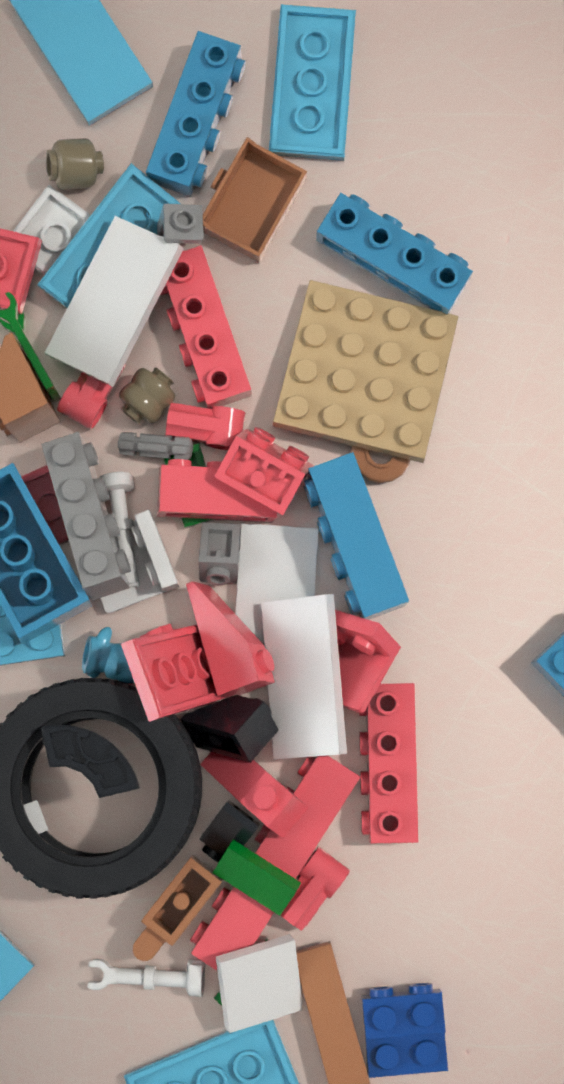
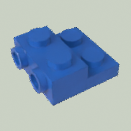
M416 983L409 985V991L393 993L392 986L370 988V995H361L369 1078L448 1071L444 1008L440 988L433 989L432 983Z

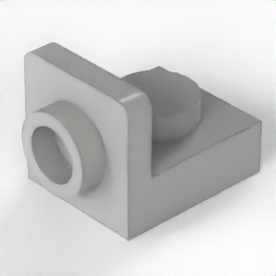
M163 204L157 223V235L164 237V241L167 243L201 244L204 238L202 205Z
M202 522L198 561L199 580L201 582H208L218 586L227 583H237L241 524Z

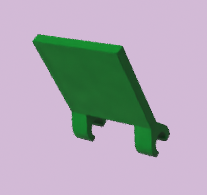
M6 292L5 294L10 300V306L6 310H0V323L4 329L16 335L43 386L56 403L61 400V397L25 334L26 317L24 312L22 314L18 313V303L15 297L10 292Z

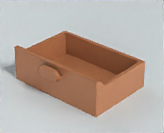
M246 137L228 171L221 168L211 185V188L216 190L203 213V233L260 263L307 180V171L257 145L249 137Z

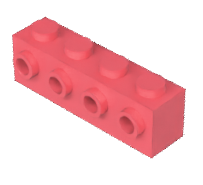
M202 245L185 250L179 257L161 292V296L169 294L173 307L166 309L172 329L173 331L181 329L185 343L178 346L185 367L191 365L194 367L197 379L191 381L197 402L205 401L207 408L211 409L212 406H225L251 397V387Z
M415 683L380 684L365 712L359 713V716H366L367 732H359L360 756L367 755V771H360L361 795H368V811H361L362 835H369V842L371 844L418 843Z

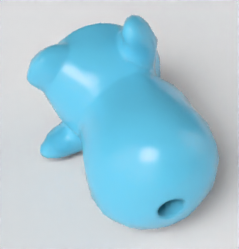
M105 627L96 637L89 636L82 658L83 673L96 678L103 672L109 679L127 684L135 683L121 647L122 643H110L112 629Z

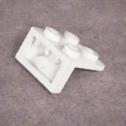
M150 510L134 515L136 520L133 521L132 531L130 532L139 586L130 587L129 589L102 597L101 601L107 613L118 611L180 587Z

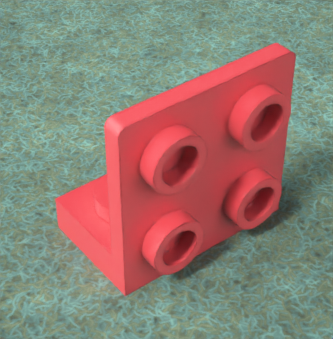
M255 427L253 431L246 429L236 435L214 477L279 514L284 515L302 481L308 476V468L314 467V465L308 462L309 456L293 446H289L286 450L273 443L275 437L269 432Z
M335 610L343 707L363 713L401 646L380 623Z

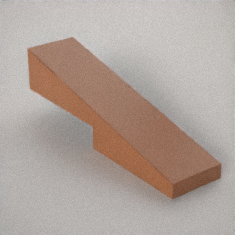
M328 941L297 950L300 983L328 1083L370 1084L331 942Z

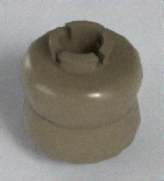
M156 367L152 372L145 368H140L134 374L132 381L124 386L119 393L120 400L125 404L120 409L139 425L142 420L154 424L161 417L163 410L175 400V393L170 388L174 382Z

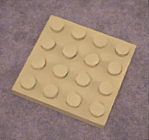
M310 280L275 412L273 426L423 463L459 316L449 313L447 315L441 311Z

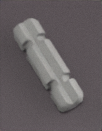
M122 432L119 436L118 448L122 455L135 456L136 452H139V456L170 459L171 455H174V459L189 460L192 457L193 443L189 437L176 436L175 440H172V436L141 433L140 437H137V433Z

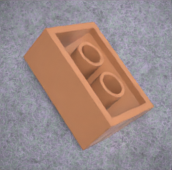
M11 332L4 336L0 348V429L4 431L7 437L13 434L21 443L61 423L25 351Z

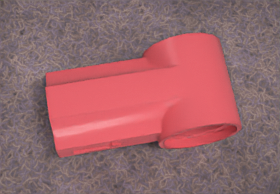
M126 363L124 364V366H123V368H122V370H121V372H120L118 378L120 377L121 373L123 372V370H124V368H125V366H126ZM82 372L76 382L73 381L64 392L57 411L92 430L104 413L108 403L107 397L113 387Z
M171 403L168 410L165 435L172 436V438L176 436L189 437L192 441L203 442L208 447L228 451L236 435L243 432L246 412L224 406H212L211 409Z
M318 847L300 871V877L297 880L301 882V885L281 916L302 931L317 913L325 899H330L348 876L350 869L321 847Z

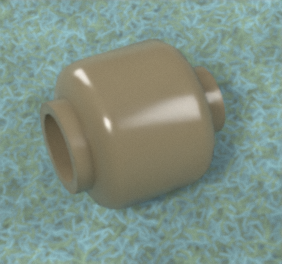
M87 138L58 140L54 143L52 150H47L46 152L49 181H54L57 187L62 190L90 188L95 184L97 174H103V154L101 151H95L93 143Z

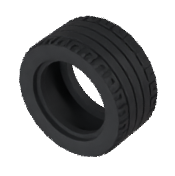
M70 679L44 687L39 692L28 696V699L20 702L6 716V720L0 723V851L4 855L2 858L13 866L16 873L20 872L24 875V879L35 883L37 887H43L48 892L62 894L65 897H76V899L106 898L125 893L146 883L167 867L179 854L194 829L201 806V766L197 750L184 725L175 714L149 722L137 688L110 679ZM103 719L125 727L145 745L157 770L158 799L149 824L131 844L111 852L87 853L62 844L48 831L40 834L37 833L28 819L24 805L32 802V771L40 751L45 746L41 727L72 725L85 720Z

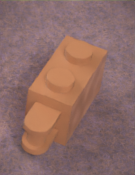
M194 855L189 858L141 920L147 927L133 944V954L138 960H151L165 942L173 946L222 883L223 879L213 874V870Z

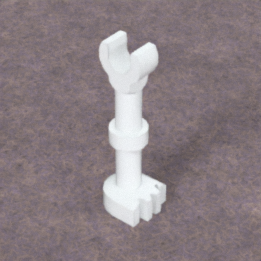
M129 472L107 473L100 476V478L102 477L106 484L108 494L110 495L112 513L115 516L120 531V536L115 537L118 549H124L130 564L131 572L126 573L129 586L137 587L139 586V579L130 534L133 520L128 519L125 496L126 492L134 489L133 476Z
M94 959L89 962V967H98L104 973L102 981L88 982L87 988L91 990H101L108 984L143 985L144 989L155 990V986L186 988L189 996L202 997L204 993L206 963L200 959H189L187 972L157 970L156 966L146 965L145 969L118 968L111 966L104 959Z

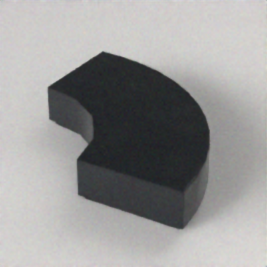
M49 725L41 727L49 767H68L81 772L93 784L99 798L140 789L137 776L128 759L113 743L103 736L77 726Z

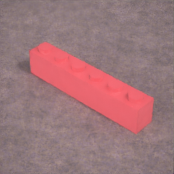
M328 755L307 757L297 774L303 777L295 790L290 787L287 788L309 808L287 835L282 838L264 824L254 839L260 843L255 854L295 879L361 778ZM234 886L231 891L223 887L211 906L217 910L215 916L209 924L202 920L189 940L195 944L191 954L216 971V956L254 945L274 914L273 911Z

